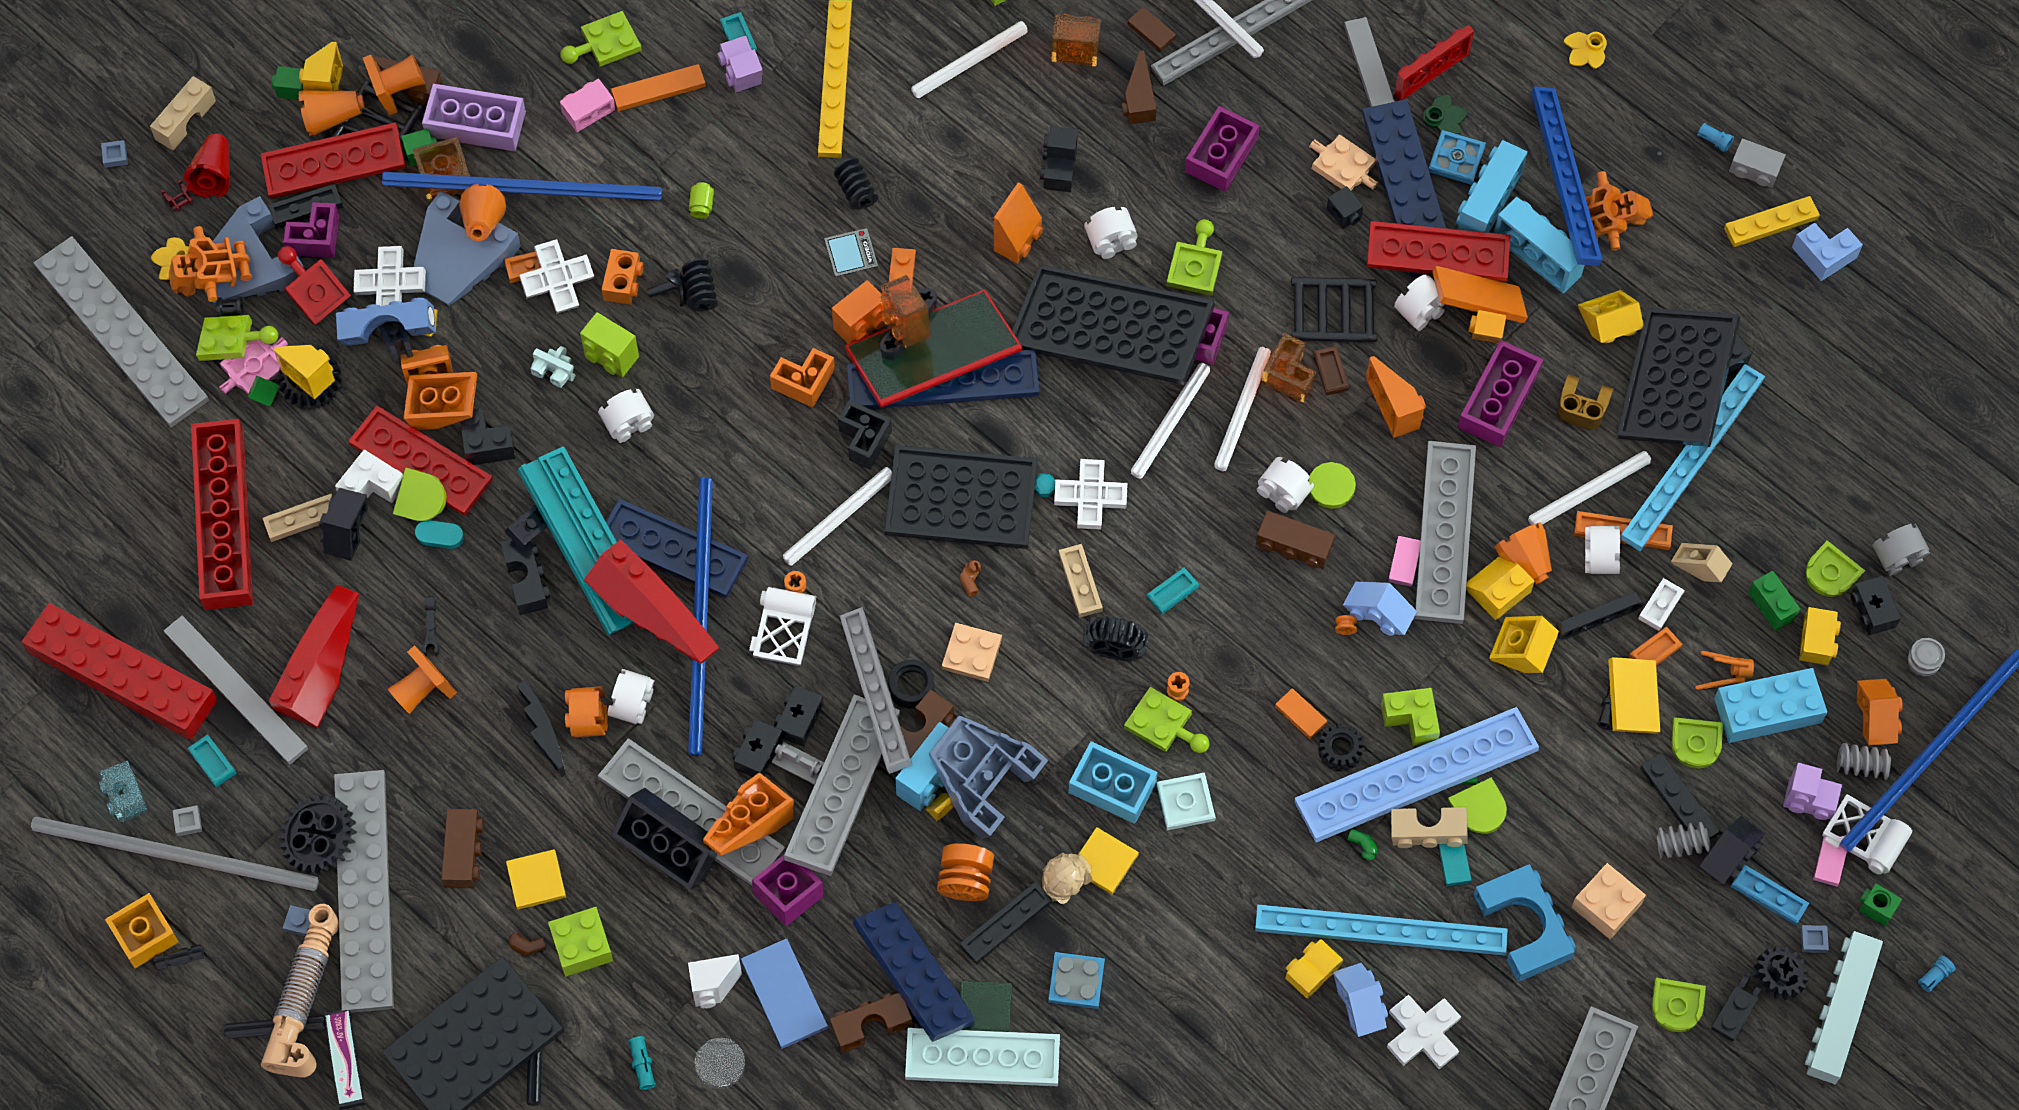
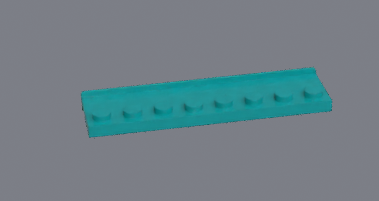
M563 446L547 453L531 463L521 465L518 468V473L607 635L610 636L634 624L635 622L625 616L623 618L618 615L584 582L585 577L602 553L617 541L565 447Z

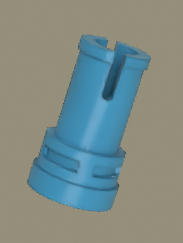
M1707 123L1701 126L1697 136L1715 144V147H1719L1724 153L1729 149L1734 139V136L1726 134L1724 131L1720 132L1707 125Z
M1941 955L1936 963L1932 965L1933 967L1918 980V983L1926 992H1931L1943 978H1947L1948 975L1956 970L1954 964L1947 957Z

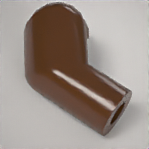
M513 933L509 936V946L511 949L523 956L546 949L542 937L528 941L519 933Z

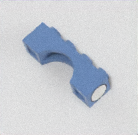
M414 298L411 300L412 302L406 303L393 301L385 306L368 305L365 309L346 308L344 312L336 313L337 340L344 346L368 343L370 335L379 325L392 321L402 323L405 330L412 336L436 333L434 306L425 298Z

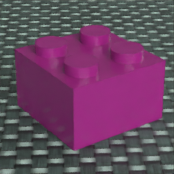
M784 855L752 879L753 895L785 926L789 925L824 897L823 882L809 868L784 860Z

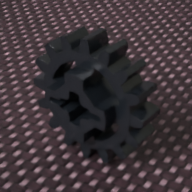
M1776 946L1773 950L1769 947L1757 958L1758 962L1754 965V968L1758 971L1754 974V977L1761 979L1758 986H1765L1766 994L1773 992L1775 999L1782 995L1784 1000H1787L1790 996L1794 999L1806 988L1805 984L1809 981V978L1805 974L1809 970L1808 968H1802V964L1805 961L1804 959L1797 960V952L1791 955L1788 947L1781 951L1779 946Z

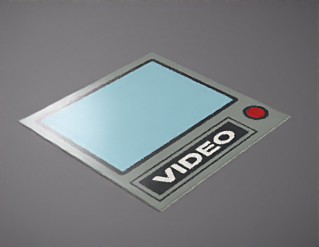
M867 228L824 238L835 276L878 266Z

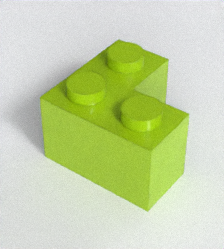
M1432 688L1383 694L1381 710L1385 727L1409 724L1413 747L1422 746L1439 739L1440 730Z

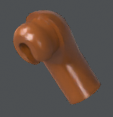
M976 560L968 562L960 574V581L968 597L975 596L979 592L974 581L981 569V565Z

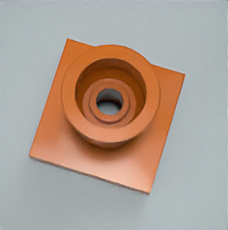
M413 54L382 71L372 55L363 57L376 95L389 116L398 113L391 94L425 84Z
M415 645L407 652L419 666L401 681L387 688L409 714L435 687L439 688L449 699L457 694L450 683Z

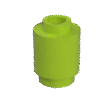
M700 182L691 187L689 210L691 211L690 215L694 218L705 219L712 212L714 189L709 184Z

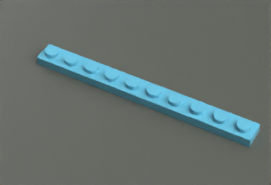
M1744 364L1722 396L1711 447L1692 445L1684 447L1621 534V540L1639 551L1643 549L1765 378L1764 375Z
M1257 905L1256 932L1506 955V928Z

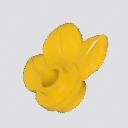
M1577 32L1564 39V43L1573 49L1569 57L1570 65L1580 67L1589 63L1592 68L1596 69L1603 64L1605 60L1604 50L1607 45L1603 34L1592 32L1586 35Z
M169 238L166 247H161L152 254L151 260L155 264L162 266L159 274L160 280H169L171 261L175 255L188 254L189 247L185 246L182 239Z

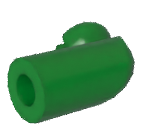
M1351 829L1347 840L1362 846L1364 849L1362 857L1364 859L1374 860L1375 854H1378V847L1370 835Z

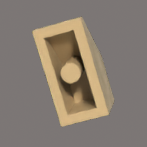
M1682 543L1671 560L1673 565L1702 581L1722 582L1732 565V562L1717 545Z

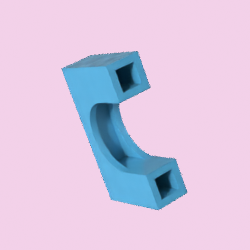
M1530 864L1477 886L1473 894L1484 917L1508 906L1520 905L1531 909L1540 918L1543 927L1542 936L1535 942L1514 950L1508 955L1507 962L1517 982L1571 960L1576 949L1572 937L1567 936L1563 929L1564 922L1561 916L1555 914L1552 908L1553 902L1549 893H1544L1540 885L1542 881L1539 873L1536 870L1533 871Z

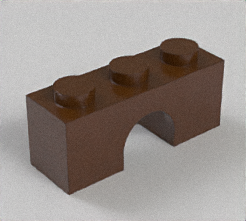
M931 689L915 707L916 717L925 723L924 728L918 732H909L901 727L910 759L939 722L949 727L955 718L954 706Z
M894 992L883 995L879 1001L861 1003L855 1010L849 1012L847 1010L840 1011L834 1014V1018L830 1019L831 1028L841 1054L865 1045L862 1029L871 1021L882 1023L888 1035L912 1027V1018L900 993L895 994Z

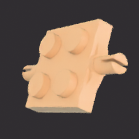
M1340 134L1326 147L1315 139L1309 147L1320 154L1312 164L1311 169L1340 189L1347 186L1352 191L1355 186L1363 183L1374 190L1378 185L1377 181L1368 176V172L1376 164V159Z

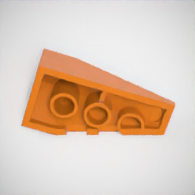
M759 772L741 785L737 791V796L732 802L728 803L726 811L713 824L703 838V842L718 855L722 856L775 833L794 819V800Z

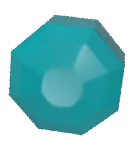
M1039 474L1035 479L1034 492L1039 497L1049 498L1055 493L1056 480L1050 474Z

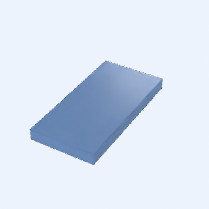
M787 939L741 958V962L781 1049L828 1029L827 1023Z

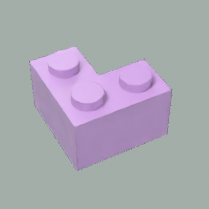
M743 36L720 44V52L717 55L721 66H726L727 73L725 77L729 87L733 86L736 93L760 85L763 70L755 49L751 50L747 37Z
M1798 763L1789 779L1783 807L1789 808L1790 811L1795 813L1805 812L1812 814L1820 820H1831L1837 809L1842 784L1820 779L1822 769Z

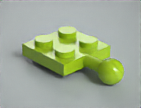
M623 11L581 26V32L587 43L576 48L566 46L561 50L560 56L563 62L572 64L577 61L579 56L592 51L601 67L642 50L640 42Z
M1203 219L1195 227L1198 235L1196 246L1177 242L1166 286L1212 296L1223 251L1205 248L1207 237L1212 235L1214 226L1211 221Z
M249 315L204 318L196 356L199 361L244 358L248 341L261 340L264 344L270 345L277 341L278 331L273 326H265L260 331L250 332L252 320Z
M1152 687L1148 689L1124 724V729L1164 752H1167L1177 736L1190 743L1191 749L1196 753H1203L1209 748L1207 736L1204 734L1194 735L1183 729V726L1192 715V710Z

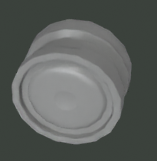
M1922 638L1917 640L1909 651L1908 665L1917 675L1931 676L1943 664L1945 651L1938 641L1931 638Z

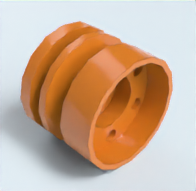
M949 844L944 846L940 865L944 870L939 872L940 881H938L937 891L955 900L983 901L987 899L989 894L988 887L990 886V879L987 875L992 872L994 854L976 845Z

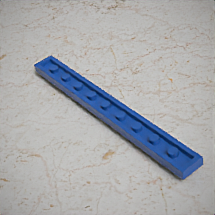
M1534 87L1531 95L1577 265L1600 266L1603 259L1556 89Z

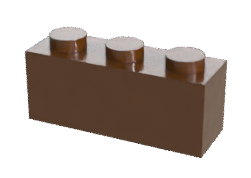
M1267 510L1257 534L1256 545H1259L1265 551L1281 553L1288 559L1301 560L1310 567L1324 569L1334 544L1335 534Z
M447 809L442 882L445 888H475V880L480 878V866L476 865L477 856H481L482 843L478 841L479 833H483L484 822L483 818L479 817L477 809Z

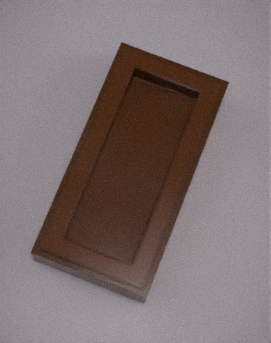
M1145 7L1141 8L1128 20L1127 25L1159 52L1176 39V34Z
M1337 346L1314 351V359L1326 396L1349 391V384Z

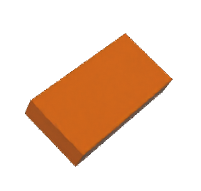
M1665 627L1631 652L1629 658L1655 660L1657 666L1682 647V643L1668 627Z
M1293 688L1275 704V708L1309 739L1315 736L1327 724V720Z

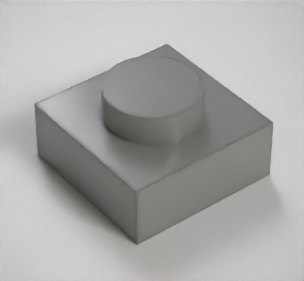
M198 806L173 810L177 836L202 832Z

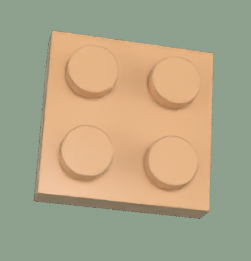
M955 623L942 663V670L989 682L1002 635Z

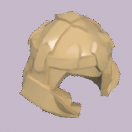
M1061 853L1049 860L1043 869L1042 888L1052 898V901L1065 904L1070 899V896L1076 895L1080 891L1082 884L1086 885L1092 881L1091 866L1081 854Z

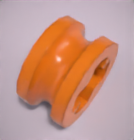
M799 571L789 572L784 578L785 589L787 591L803 593L806 589L805 576ZM796 579V582L800 580V586L795 587L793 585L791 587V580Z
M1343 615L1335 618V623L1337 624L1335 627L1336 633L1350 635L1357 632V627L1355 626L1357 623L1356 617Z

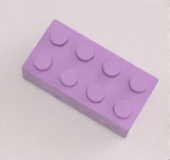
M433 84L422 125L424 130L428 129L430 136H435L436 139L516 151L526 111L523 98Z

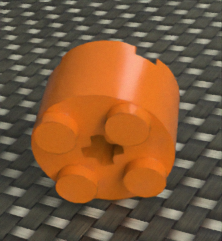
M602 686L572 688L565 691V701L569 705V713L565 714V724L567 728H570L571 736L577 738L606 734L604 731H607L608 711L607 705H604L603 701H601V698H605Z

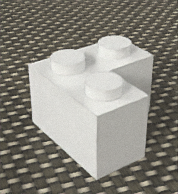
M363 450L335 487L337 491L339 488L366 494L367 498L374 492L390 503H393L398 497L403 474L371 453Z

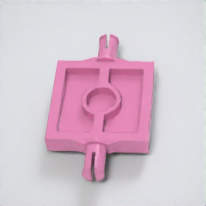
M281 337L273 345L264 344L261 340L248 341L244 358L224 359L220 365L229 375L230 379L219 386L221 391L227 394V392L237 386L248 394L256 375L269 381H274L280 375V366L274 349L287 346L286 340Z

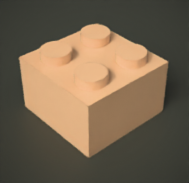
M1607 863L1576 896L1572 908L1606 937L1611 939L1642 905L1646 895Z

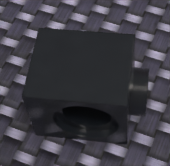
M1346 186L1328 197L1326 209L1339 225L1345 228L1348 225L1353 226L1361 220L1363 205Z

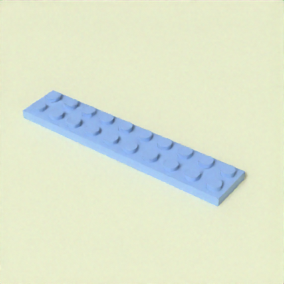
M1515 707L1295 798V804L1314 841L1319 842L1391 812V809H1399L1535 753L1539 750V746L1518 708Z

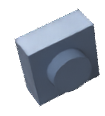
M124 140L101 143L103 165L105 168L128 164Z
M290 905L283 930L306 936L310 925L308 917L311 910Z
M1802 925L1800 928L1802 952L1827 953L1829 950L1827 926Z

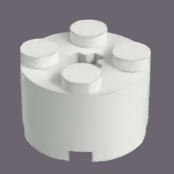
M1115 207L1101 210L1090 217L1091 222L1089 224L1086 222L1084 225L1094 252L1101 255L1103 259L1112 258L1116 252L1130 250L1137 245L1136 239L1138 235L1130 214L1125 207H1121L1122 210L1116 211Z
M1422 275L1414 280L1407 287L1409 289L1407 294L1404 296L1401 293L1394 305L1398 312L1418 331H1421L1432 318L1437 320L1445 311L1442 308L1445 304L1440 303L1435 281L1429 275Z
M630 389L617 394L607 401L608 407L605 409L601 407L598 411L613 439H617L619 443L627 441L631 434L638 430L645 432L652 427L651 420L654 414L639 389H636V393H633Z
M1277 457L1258 480L1259 487L1257 492L1264 498H1269L1275 502L1278 510L1287 513L1289 510L1294 511L1299 507L1313 489L1314 484L1313 482L1309 484L1307 480L1310 476L1296 463L1290 460L1284 463L1281 461L1282 457Z
M1620 526L1585 527V573L1620 574Z
M622 669L612 693L613 705H609L607 715L633 724H642L646 714V704L650 702L653 694L654 680L651 677Z

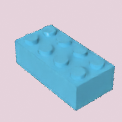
M1504 140L1501 141L1499 147L1494 146L1489 155L1490 161L1488 165L1484 164L1478 177L1480 179L1478 183L1474 182L1468 193L1470 195L1468 200H1464L1458 210V213H1460L1456 220L1458 230L1490 232L1498 218V214L1503 209L1522 175L1527 151Z
M1516 197L1498 214L1494 234L1510 235V251L1564 294L1582 276L1585 265H1577L1571 240L1562 230H1557L1551 225L1545 216L1536 213L1529 203Z
M1813 668L1721 687L1714 698L1728 743L1820 724L1827 714Z

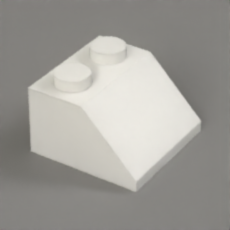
M738 954L688 963L696 1007L711 1008L716 1003L722 1002L742 975Z

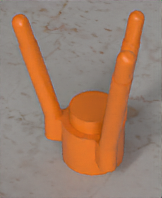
M1701 651V655L1713 658L1714 661L1731 664V675H1735L1736 678L1697 685L1695 689L1701 690L1734 683H1744L1745 678L1751 679L1753 677V659L1734 658Z

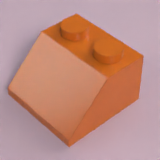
M434 345L429 349L420 351L412 350L413 356L407 357L406 354L400 355L407 387L409 375L453 373L447 345Z

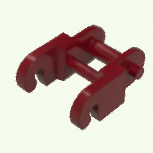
M179 179L177 182L181 187L182 192L172 198L163 189L160 191L170 207L180 212V207L185 204H193L191 201L193 199L192 196L189 197L188 189ZM184 195L186 199L176 204L175 200Z

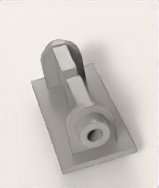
M785 742L782 745L779 744L776 747V756L772 763L815 785L824 762Z

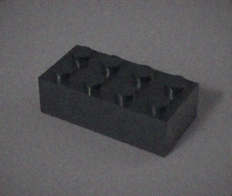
M646 788L639 790L629 797L611 834L689 890L704 882L718 855L703 842V838L708 831Z

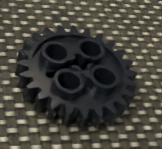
M316 794L315 800L307 796L306 804L298 801L299 809L296 810L291 807L293 815L291 817H284L288 824L280 826L285 830V833L279 835V838L285 841L279 845L280 848L285 850L282 856L288 859L287 863L307 874L314 872L319 875L320 870L329 872V865L337 868L336 860L345 861L343 853H351L347 846L348 844L355 843L350 838L351 835L357 833L356 830L351 828L356 824V821L351 818L353 812L347 809L348 806L336 797L332 798L327 794L324 797ZM301 829H303V830H308V831H310V832H312V833H316V834H314V835L312 836L311 834H309V833H307V832H300V830H301ZM324 833V834H326L327 836H331V837H332V836H333V837L336 836V838H335V839H330V838H327V837H325V836H321V835H318V834Z

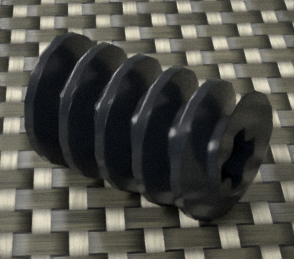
M850 157L837 165L834 170V176L838 179V184L841 186L843 193H845L850 207L856 210L864 209L877 202L878 195L873 194L875 191L874 187L870 186V180L866 179L867 174L862 171L863 166L858 164L859 159L857 157Z
M705 259L690 260L682 266L681 270L683 281L685 282V290L687 291L688 306L695 311H708L718 306V301L715 300L717 295L713 291L715 289V285L712 283L713 276L710 275L712 269L707 266L709 261Z

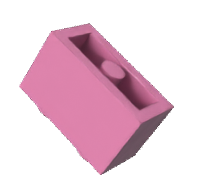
M599 79L585 84L582 89L566 95L560 101L562 114L576 132L581 131L615 110L614 98Z

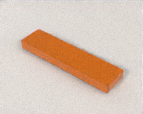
M697 64L611 89L619 112L704 88L706 84L700 66Z
M1577 511L1574 536L1585 538V527L1620 526L1621 537V534L1632 519ZM1660 524L1644 547L1670 550L1673 525ZM1620 539V543L1627 544L1626 542Z

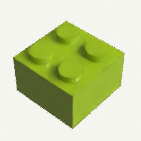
M598 312L580 333L585 357L592 363L598 362L603 365L604 369L612 375L617 374L623 378L639 358L636 336Z
M597 907L548 922L565 977L613 962Z

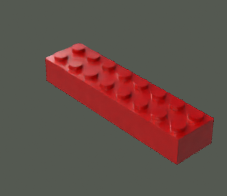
M239 419L191 424L200 601L205 610L253 605L243 427Z
M48 603L22 640L23 646L30 655L190 741L218 701L212 689L51 603Z

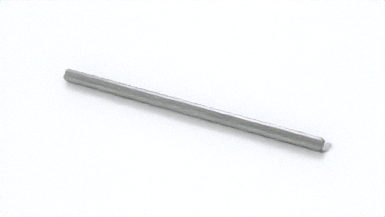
M34 817L31 822L33 831L311 891H315L319 884L318 877L41 817Z

